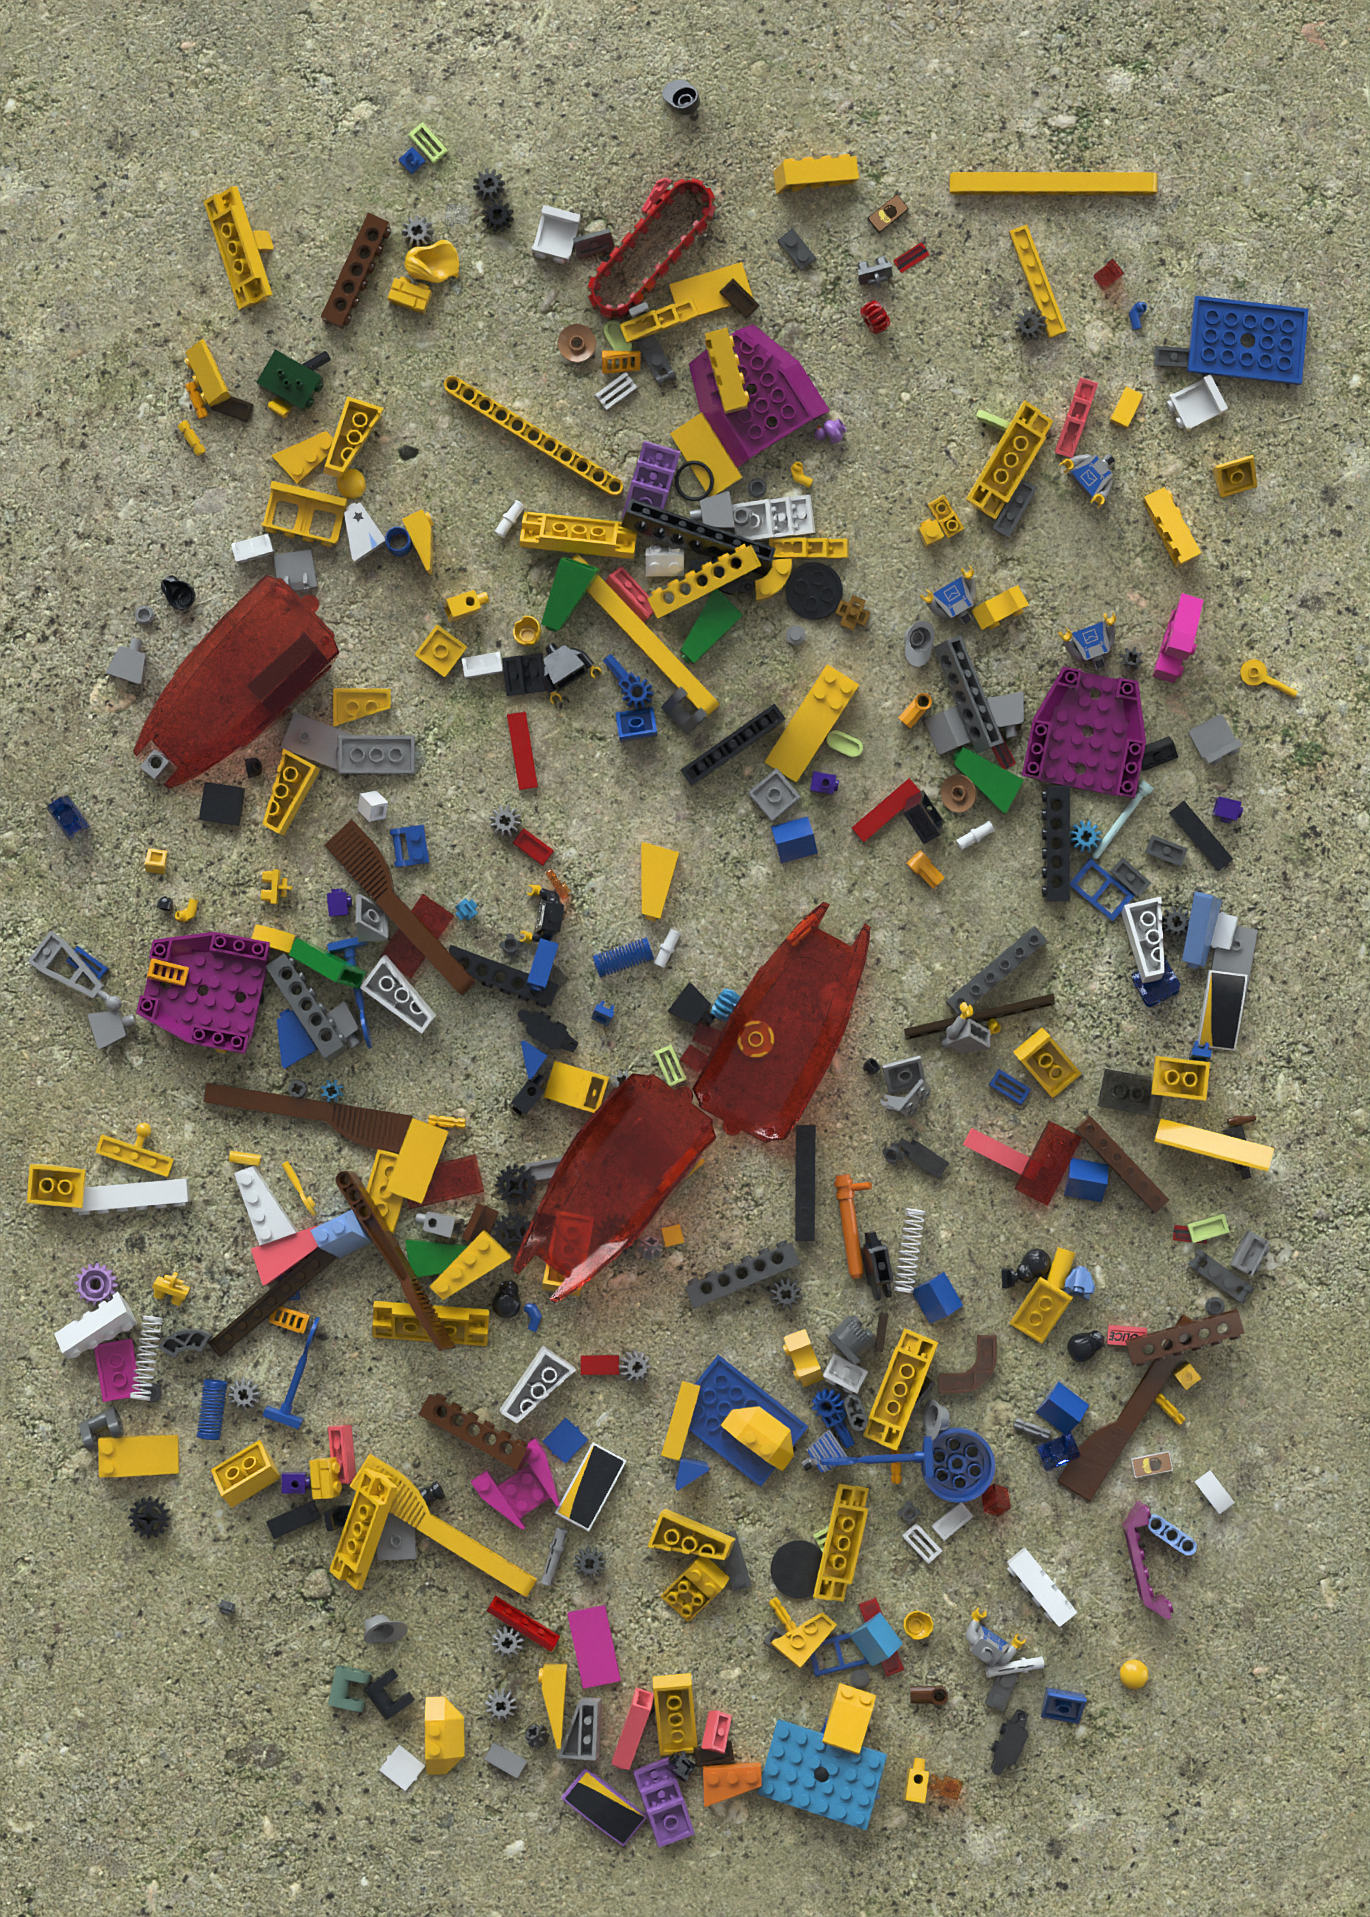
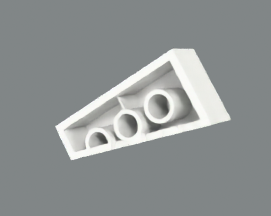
M1161 897L1124 905L1121 913L1142 983L1160 980L1164 974Z
M387 955L380 959L360 987L421 1034L426 1031L436 1017V1014Z
M255 1166L234 1173L259 1245L298 1232Z
M118 1292L112 1295L114 1299L108 1303L106 1301L100 1303L99 1309L96 1311H88L83 1314L81 1321H73L54 1334L62 1353L67 1359L76 1358L82 1352L97 1347L99 1343L105 1340L113 1339L121 1332L129 1331L137 1324L129 1304Z
M542 1346L501 1406V1414L518 1423L539 1402L545 1399L550 1392L564 1382L570 1374L576 1371L575 1367Z
M1025 1547L1007 1561L1009 1572L1014 1577L1018 1576L1021 1579L1019 1584L1026 1592L1030 1590L1034 1595L1032 1600L1038 1607L1042 1605L1046 1610L1044 1614L1050 1622L1054 1620L1060 1627L1077 1613L1072 1604Z

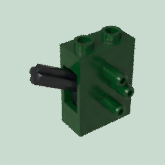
M274 350L256 383L259 387L305 412L306 409H310L313 405L315 393H319L324 385V382H322L323 377L314 372V370L331 361V358L324 351L307 362L300 364L281 352Z

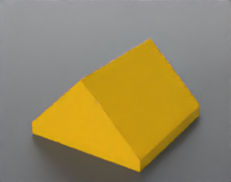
M1253 455L1217 465L1212 469L1221 498L1257 487Z

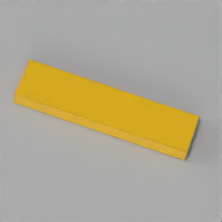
M682 1381L661 1456L680 1460L701 1386Z

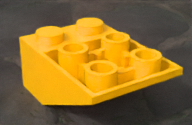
M554 1060L544 1098L599 1114L610 1077Z
M698 1555L660 1597L689 1622L723 1590L730 1577L708 1557Z

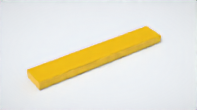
M1028 225L1010 230L1009 235L1037 309L1042 311L1041 316H1046L1047 318L1043 323L1047 324L1045 330L1048 338L1051 339L1067 333Z

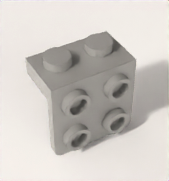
M1217 715L1189 731V735L1205 765L1211 763L1213 766L1223 761L1222 756L1228 754L1230 757L1240 752L1238 748L1243 746L1239 739H1235L1223 715Z

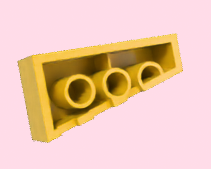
M842 154L838 158H832L830 155L822 156L820 159L805 157L800 161L789 158L785 159L773 171L776 194L783 193L784 189L792 188V192L807 188V186H810L812 189L824 187L827 183L829 187L854 184L859 180L856 156L850 157V154Z
M1163 487L1145 496L1142 501L1177 568L1197 558L1201 551L1192 537L1189 527L1182 519L1181 511L1173 503L1172 493Z
M283 748L281 762L277 769L278 773L272 787L271 798L268 802L262 824L282 836L288 830L321 770Z
M483 1230L429 1287L444 1300L512 1256Z
M665 1508L660 1512L647 1547L725 1560L729 1557L736 1538Z

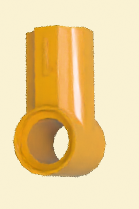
M927 693L918 694L898 719L911 729L931 706L932 699ZM924 696L928 699L926 707L919 706V697Z
M919 850L906 864L934 889L945 877L931 864V860Z

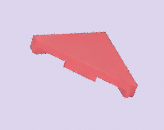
M667 177L657 180L641 209L642 212L647 214V211L658 201L672 180Z

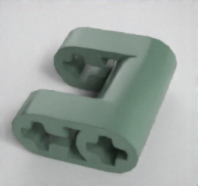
M337 1665L328 1705L363 1712L365 1701L347 1696L350 1681L369 1684L372 1673Z

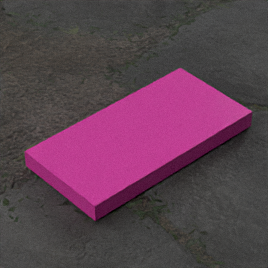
M605 1604L567 1612L583 1689L621 1681Z

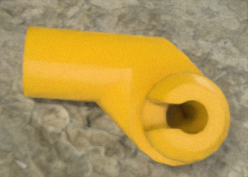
M794 462L791 466L793 480L810 488L813 479L804 475L801 462Z
M189 898L187 908L177 911L175 919L180 923L193 919L199 900Z

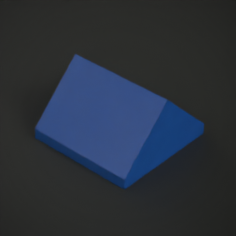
M653 707L615 713L620 742L658 737Z
M808 816L771 826L781 863L818 854Z
M521 1041L528 1079H532L549 1055L529 1042Z
M1070 1158L1064 1196L1102 1202L1108 1181V1164Z
M945 1272L914 1288V1293H912L930 1324L949 1316L963 1306Z
M1058 1381L1035 1412L1063 1434L1067 1435L1080 1423L1089 1404Z
M681 1457L675 1482L676 1490H680L709 1471L710 1466L708 1462Z
M1046 1687L1041 1717L1079 1724L1087 1699L1081 1693Z

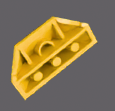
M760 1406L732 1409L721 1424L737 1440L781 1471L785 1469L794 1457L790 1429Z
M426 1697L427 1775L447 1774L465 1756L464 1716L446 1697Z

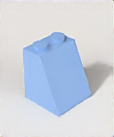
M353 1210L310 1230L319 1248L339 1258L373 1242Z

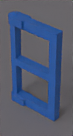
M1091 858L1087 860V863L1070 882V886L1112 921L1119 915L1124 905H1127L1135 895ZM1091 866L1107 878L1093 897L1076 885ZM1110 883H1113L1127 895L1112 914L1096 901Z
M852 1632L826 1638L821 1644L825 1645L834 1642L840 1665L819 1670L815 1652L811 1655L810 1658L815 1677L870 1664L865 1656L862 1660L844 1664L839 1641L851 1638L849 1634Z

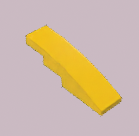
M691 297L677 304L668 305L657 311H650L622 323L620 328L626 342L629 343L699 317V313Z
M803 537L769 539V546L776 548L773 558H849V539Z

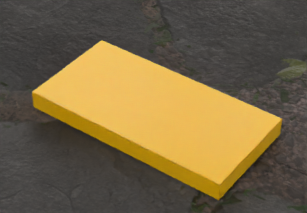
M742 262L669 284L674 303L677 304L692 297L699 316L732 306L719 293L732 279L753 298Z
M699 413L670 433L687 462L700 461L710 468L714 477V485L708 495L709 497L719 494L743 478L703 413ZM690 465L707 492L710 485L708 472L699 465Z
M412 1118L385 1190L422 1204L449 1131Z
M378 1149L366 1190L379 1209L390 1231L395 1233L405 1197L385 1189L399 1154ZM367 1207L364 1210L366 1216L369 1215V1209Z

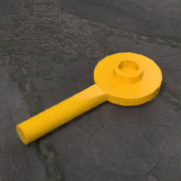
M1248 660L1241 667L1240 677L1247 685L1257 686L1264 682L1293 698L1298 693L1293 688L1267 676V668L1260 660Z
M284 1162L282 1167L300 1193V1197L312 1216H315L317 1213L314 1208L316 1206L311 1196L307 1197L304 1193L300 1181L289 1162Z

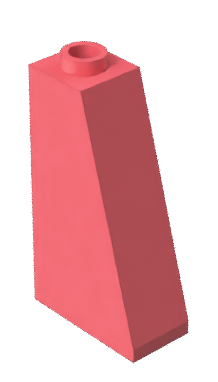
M318 1226L251 1249L263 1286H268L319 1248L310 1231Z
M639 1688L635 1689L611 1762L612 1765L619 1769L630 1770L651 1711L654 1693Z

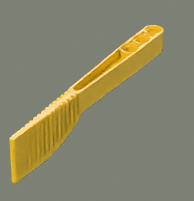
M368 1455L349 1487L357 1491L364 1469H370L392 1477V1483L397 1486V1490L389 1511L390 1513H393L398 1518L525 1597L529 1595L537 1582L535 1577L431 1514L421 1492L412 1481L374 1455Z

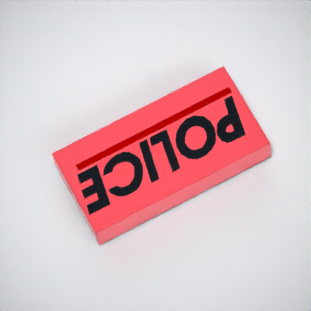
M1108 1325L1107 1344L1126 1346L1125 1340L1147 1334V1328Z

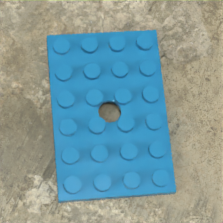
M778 1719L761 1779L762 1786L759 1787L757 1794L863 1830H868L888 1754L861 1746L860 1753L857 1755L822 1743L824 1733ZM824 1767L827 1769L829 1778L826 1782H820L816 1779L815 1771L817 1768Z

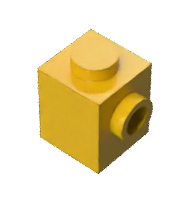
M927 519L920 523L921 527L917 531L925 547L943 540L944 534L936 519L933 521Z

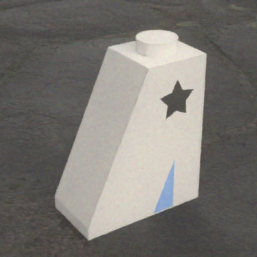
M354 502L349 505L344 513L351 555L356 564L386 544L384 536L360 502L358 504Z

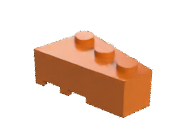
M761 1762L724 1763L703 1766L704 1807L761 1787Z

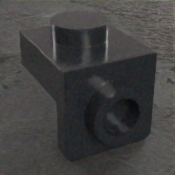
M337 1505L323 1513L327 1531H334L345 1525L351 1505Z
M685 1751L674 1752L668 1760L669 1764L666 1769L681 1781L686 1782L696 1765L685 1757Z

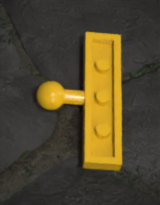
M138 1124L136 1127L138 1136L135 1145L101 1134L95 1153L169 1177L175 1159L142 1148L145 1138L151 1134L149 1124Z

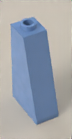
M1195 891L1182 961L1188 963L1187 967L1198 969L1199 966L1205 967L1222 904V900L1213 895Z

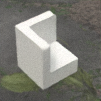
M377 791L360 794L358 811L369 822L386 818L388 802Z

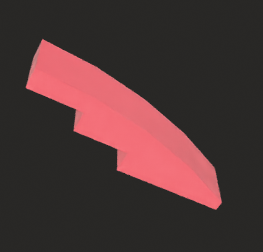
M1080 377L1055 453L1070 458L1074 456L1098 386L1097 382Z
M971 1128L963 1143L964 1146L1033 1181L1042 1163Z

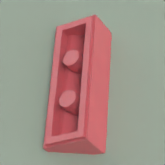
M622 566L608 576L605 580L606 584L643 623L646 622L654 614L647 599L650 596Z
M329 1426L330 1457H337V1462L340 1465L338 1477L341 1484H350L356 1476L352 1426Z

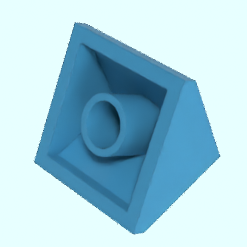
M881 1612L849 1634L871 1666L888 1659L903 1644Z

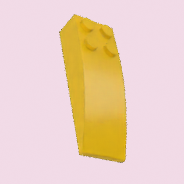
M827 664L764 763L774 769L777 768L783 775L797 783L859 687V684Z

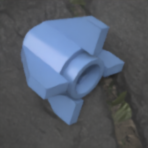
M1077 1266L1076 1269H1072L1071 1274L1066 1279L1065 1289L1061 1290L1067 1294L1081 1296L1085 1300H1090V1295L1094 1294L1095 1284L1091 1273L1087 1271L1088 1269Z

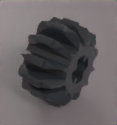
M492 200V207L488 204L485 205L488 211H482V215L485 216L482 222L488 223L486 225L488 230L493 227L494 233L497 232L498 228H500L501 232H504L503 226L511 227L508 222L514 221V218L511 216L514 214V211L509 209V203L503 206V200H499L498 205H496L495 200ZM497 213L499 215L501 213L502 218L495 220L494 214Z

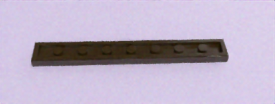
M1054 993L974 1012L972 1016L966 1017V1019L970 1018L976 1023H981L992 1018L997 1019L1052 1006L1055 1004ZM958 1016L904 1029L905 1040L947 1031L948 1026L953 1025Z
M318 1248L210 1340L208 1344L219 1357L225 1355L337 1259L336 1256Z

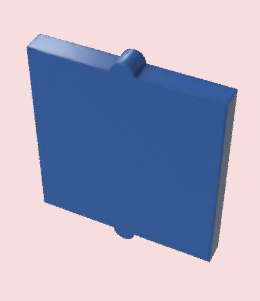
M565 1417L542 1442L552 1451L553 1455H557L566 1463L588 1441V1438L579 1430L578 1426L575 1427Z

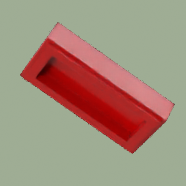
M525 828L521 830L512 842L542 866H544L554 852L553 849Z
M581 1355V1375H619V1355Z

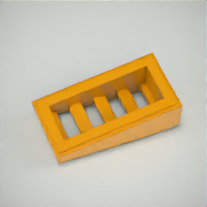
M602 350V373L640 370V351ZM631 357H635V365H631ZM623 358H627V365H623ZM612 359V364H608V360Z
M151 958L146 979L184 987L189 968ZM155 966H159L157 975L154 974ZM163 967L167 968L165 977L161 976ZM175 969L173 978H169L170 970ZM179 970L182 971L180 981L176 980Z
M281 1306L270 1315L269 1323L305 1334L311 1316L310 1314ZM279 1309L281 1310L279 1320H275L277 1311ZM285 1312L288 1313L286 1323L282 1322ZM292 1314L296 1315L293 1325H290ZM299 1317H302L301 1325L297 1327Z

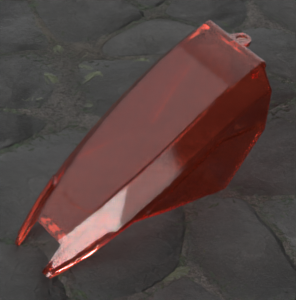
M265 575L217 622L186 657L153 706L133 750L134 754L138 756L152 740L164 755L178 767L163 784L168 789L179 786L201 775L241 747L244 748L298 706L331 669L340 652L334 640V633L315 614L319 608V601L314 595H305L300 598L282 578Z
M822 902L797 924L750 981L717 1038L692 1088L699 1102V1107L724 1121L722 1128L727 1135L735 1136L742 1130L764 1143L786 1140L796 1122L800 1120L836 1053L851 1016L850 1011L865 966L870 941L871 927L864 923L854 943L850 946L818 928L830 905ZM751 1021L761 1022L759 1024H752L747 1027L745 1026L747 1023ZM769 1028H771V1031L774 1035L773 1044L771 1043V1035L768 1031ZM755 1031L763 1035V1043L758 1047H754L748 1042L749 1035ZM757 1033L752 1034L750 1037L751 1043L758 1045L761 1042V1036ZM740 1036H741V1044H742V1046H743V1051L740 1049L739 1044H738V1039H739ZM768 1052L761 1057H751L753 1054Z
M632 1073L613 1090L574 1137L547 1186L548 1189L523 1237L513 1267V1271L519 1275L536 1255L566 1278L549 1299L552 1302L560 1301L585 1285L609 1265L625 1248L628 1249L676 1194L691 1171L716 1140L713 1119L691 1103L693 1092L689 1087L680 1086L675 1091L655 1074L643 1075Z

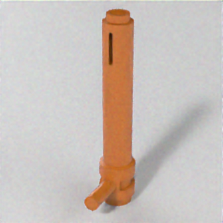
M850 1174L835 1176L834 1186L837 1187L836 1199L839 1200L848 1271L851 1279L862 1278L864 1268L854 1197L855 1191L871 1190L872 1184L871 1182L853 1184V1178H851Z

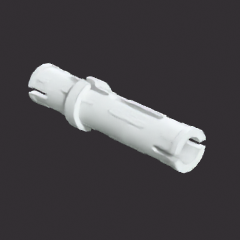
M1042 1656L1030 1659L1020 1658L1018 1661L1008 1662L1007 1664H995L993 1667L986 1665L985 1671L988 1678L1017 1672L1028 1673L1029 1670L1044 1669V1660Z

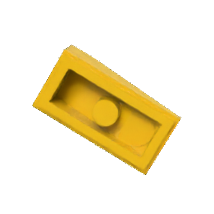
M1125 387L1109 421L1127 429L1143 394Z

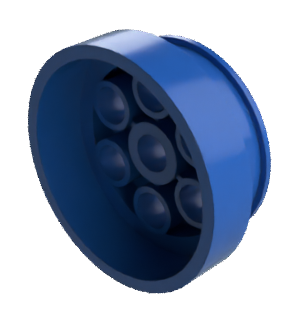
M954 1427L940 1431L937 1438L932 1441L934 1477L926 1478L923 1463H921V1471L926 1484L934 1494L950 1502H967L979 1497L987 1490L995 1473V1459L990 1446L982 1436L967 1428ZM952 1439L959 1441V1446L956 1449L949 1447V1442ZM971 1446L977 1448V1453L974 1456L967 1455V1449ZM937 1451L944 1453V1458L940 1461L934 1459V1454ZM955 1458L962 1460V1465L958 1468L952 1467V1461ZM974 1465L980 1467L977 1475L970 1474V1468ZM940 1470L947 1472V1476L943 1480L937 1478V1473ZM959 1477L965 1479V1483L961 1487H957L954 1484L955 1480Z

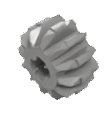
M418 215L415 216V221H412L409 217L408 221L410 224L403 223V227L406 230L401 231V234L405 236L404 242H409L411 248L415 243L417 247H421L420 243L428 246L426 240H433L430 235L434 234V230L429 229L432 223H426V217H423L421 221H419ZM420 229L422 234L418 233L415 236L414 230L418 231Z
M500 805V813L493 810L492 812L497 816L489 817V820L495 821V823L490 824V827L494 828L497 826L494 830L495 834L502 830L501 837L505 836V831L511 837V829L516 833L519 831L514 826H521V822L515 821V819L521 818V815L513 816L517 811L516 808L509 812L510 805H506V810L503 811V807ZM503 816L511 819V822H508V826L500 824Z
M633 1350L632 1355L626 1352L627 1359L620 1358L624 1364L618 1365V1368L624 1369L620 1375L626 1376L625 1380L628 1382L632 1379L633 1383H637L638 1378L640 1381H644L643 1374L650 1375L646 1371V1369L652 1367L650 1364H646L650 1358L644 1357V1352L638 1354L637 1350ZM635 1363L638 1364V1368L632 1369Z
M245 1377L241 1379V1383L235 1380L236 1387L233 1385L229 1387L230 1390L234 1391L228 1393V1397H234L230 1404L237 1402L236 1409H239L242 1405L243 1411L247 1410V1404L251 1409L254 1408L253 1402L258 1403L260 1401L255 1397L261 1395V1391H255L259 1385L255 1384L252 1387L253 1379H250L246 1384ZM240 1390H247V1395L249 1397L246 1396L245 1398H242V1393H240Z
M504 1625V1632L498 1628L496 1631L499 1635L493 1634L492 1638L497 1641H493L491 1645L498 1646L494 1650L495 1653H498L500 1650L502 1651L500 1657L503 1658L505 1653H507L510 1659L512 1658V1652L517 1656L519 1654L517 1649H523V1645L520 1642L524 1641V1637H518L521 1634L519 1631L514 1633V1628L512 1627L508 1631L507 1625ZM505 1638H509V1641L512 1640L510 1646H506V1643H503Z
M502 1688L501 1694H499L497 1689H494L495 1696L489 1693L488 1698L490 1700L485 1701V1705L490 1706L486 1708V1713L492 1712L491 1719L497 1715L498 1722L501 1721V1716L507 1721L509 1719L508 1714L510 1716L515 1715L512 1709L515 1710L518 1705L513 1704L517 1701V1698H510L512 1691H509L506 1695L505 1688ZM502 1701L505 1702L504 1707H501V1708H498V1707H497V1706H498V1703H497V1702H499V1703H501Z

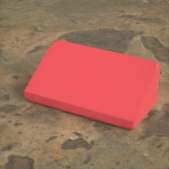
M717 1710L708 1712L702 1749L725 1753L731 1715Z

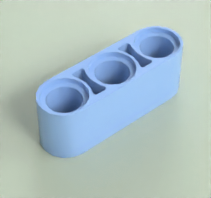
M1151 1514V1519H1148L1149 1525L1146 1526L1153 1534L1184 1555H1192L1196 1552L1197 1544L1190 1536L1161 1516ZM1154 1519L1160 1521V1525L1157 1528H1151V1521ZM1170 1530H1175L1176 1532L1173 1539H1167L1166 1537L1167 1532ZM1185 1541H1191L1192 1543L1189 1550H1183L1182 1548Z

